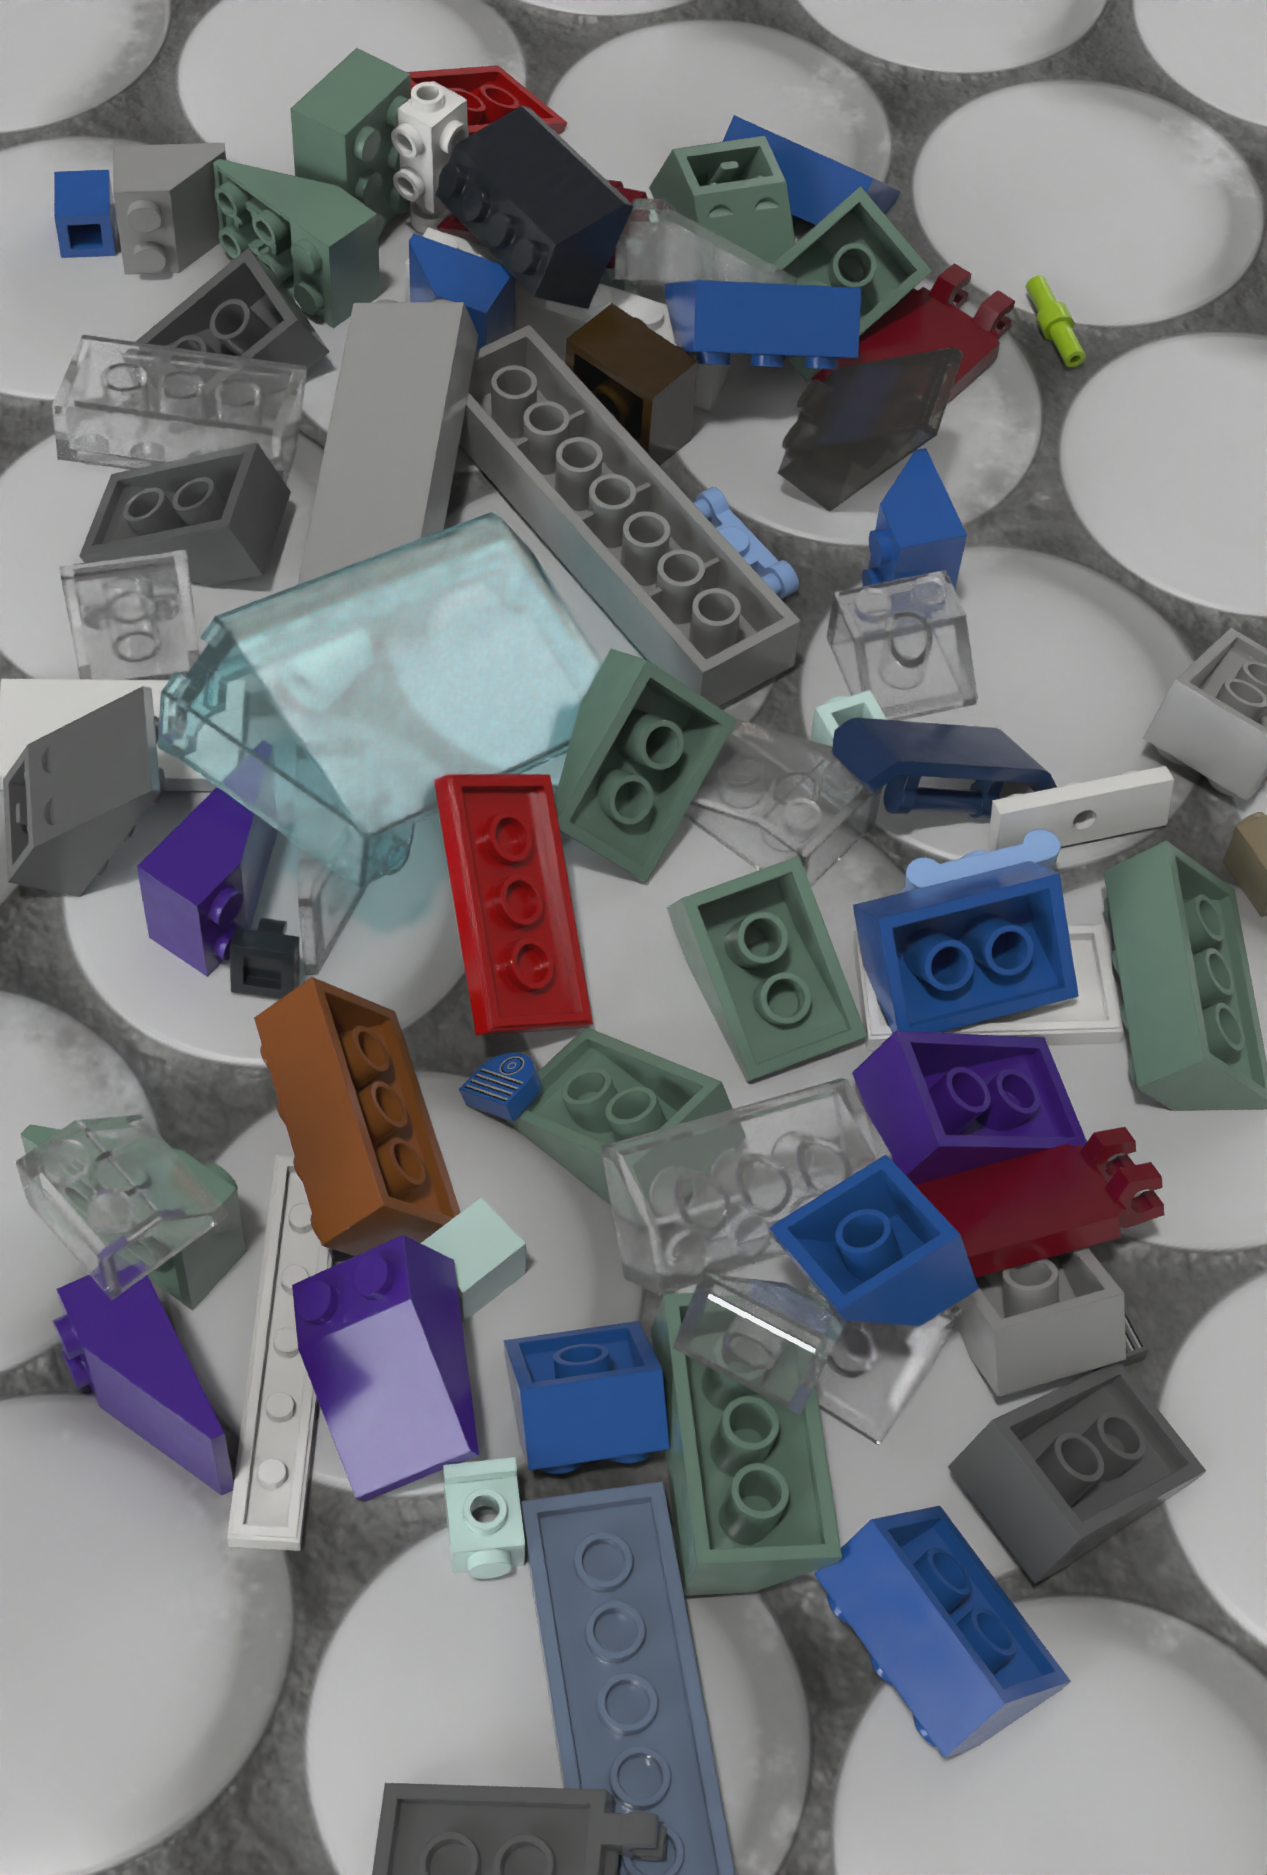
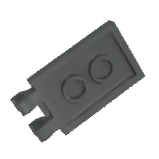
M385 1783L372 1875H617L619 1855L645 1861L664 1860L667 1828L665 1826H658L659 1816L654 1813H612L613 1798L606 1789Z

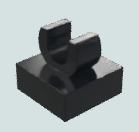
M261 918L257 931L235 928L230 943L231 992L281 999L299 986L300 937L285 935L287 921Z

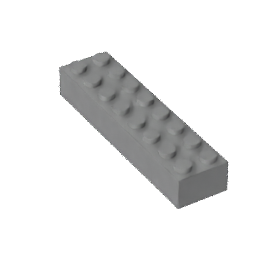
M530 325L475 351L459 440L460 446L648 661L718 707L794 666L801 620Z

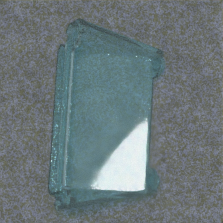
M490 512L215 616L200 637L208 645L186 676L175 671L161 691L157 747L165 753L180 759L348 882L358 887H363L385 875H393L404 867L410 856L415 823L439 813L434 786L435 779L446 774H522L567 753L580 703L599 671L602 661L535 554L500 516Z

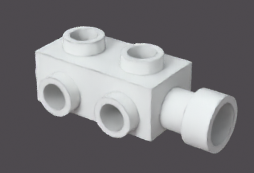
M435 81L422 82L412 88L411 98L397 109L398 127L391 133L392 143L399 152L400 170L394 174L393 182L399 194L406 200L411 201V225L421 234H424L428 227L437 230V226L452 213L435 196L438 188L441 170L448 163L455 144L469 136L467 99Z

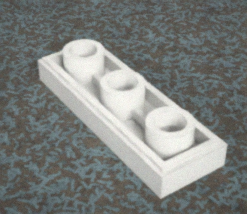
M1162 766L1142 771H1128L1121 775L1082 783L1072 782L1062 787L1026 794L1018 793L1006 798L992 800L988 847L990 851L1022 844L1027 833L1035 829H1044L1052 832L1057 836L1062 847L1166 826L1174 778L1168 768Z

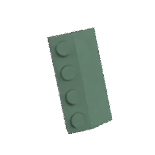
M1167 840L1104 870L1107 897L1104 899V909L1107 918L1112 924L1115 943L1112 961L1121 981L1124 1003L1121 1005L1120 1012L1122 1021L1129 1032L1133 1057L1129 1062V1070L1137 1089L1173 1111L1266 1109L1267 1060L1235 889Z
M801 1289L663 1294L651 1328L653 1351L662 1367L670 1445V1449L665 1450L679 1571L684 1596L756 1592L839 1563L842 1554Z

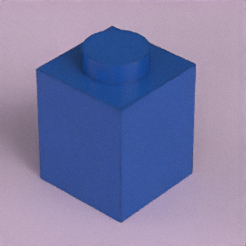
M109 170L54 172V218L61 258L116 256L115 208Z

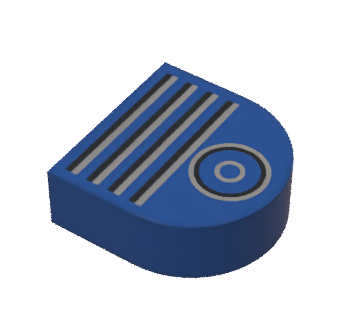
M516 1052L504 1053L482 1064L459 1088V1091L467 1106L514 1122L539 1094L541 1079L530 1057Z

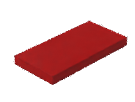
M446 774L435 779L434 786L476 1036L580 1029L592 1025L591 1009L550 774Z

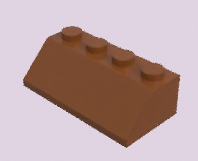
M311 977L254 1017L262 1043L260 1053L264 1063L270 1070L278 1097L277 1111L285 1123L295 1155L293 1159L294 1168L298 1177L303 1182L312 1212L311 1226L320 1240L321 1246L357 1256L401 1235L422 1243L460 1213L395 1011Z

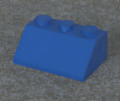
M735 115L722 141L758 136L766 137L786 180L793 227L798 217L816 226L860 186L884 214L894 205L900 194V191L875 178Z
M708 280L665 284V299L676 346L682 347L684 352L696 353L698 364L730 365V354L751 355L750 366L784 367L785 356L805 357L804 368L838 369L839 359L858 358L861 288Z
M1027 861L853 905L863 967L892 1034L895 1031L940 1033L1079 997L1060 873L1034 862Z
M940 1505L871 1519L841 1547L842 1558L839 1563L824 1567L814 1573L827 1592V1600L833 1612L843 1622L851 1625L870 1652V1661L877 1674L884 1681L895 1687L912 1711L914 1724L921 1736L928 1743L937 1747L944 1758L981 1745L1061 1691L1071 1682Z

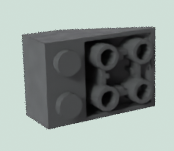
M142 686L29 743L3 779L8 883L80 897L95 876L101 875L105 871L109 858L122 841L130 839L136 823L149 806L157 804L163 792L165 775L163 769L158 767L156 744L160 735V720L157 716H154L152 688Z

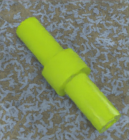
M1044 276L1032 277L1025 287L1038 311L1036 321L1047 340L1054 342L1067 367L1080 365L1085 360L1086 355L1073 332L1075 322L1068 308L1063 302L1056 300Z

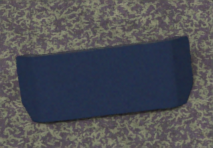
M852 718L834 730L832 754L867 791L875 792L887 784L883 801L885 809L890 814H908L910 811L969 814L972 818L989 819L991 818L992 800L1000 799L999 794L1004 781L1025 783L1034 792L1057 788L1051 774L998 728ZM922 776L975 780L969 790L918 787Z

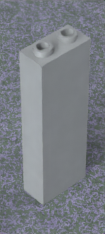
M384 299L376 303H353L293 604V611L310 637H314L328 623L336 622L342 625L354 626L366 639L424 640L478 340V333L464 302H453L445 299H437L431 302H397Z

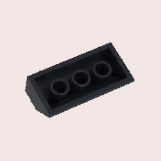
M524 106L518 107L455 144L448 163L441 170L438 188L435 196L533 297L588 309L634 207L531 108Z

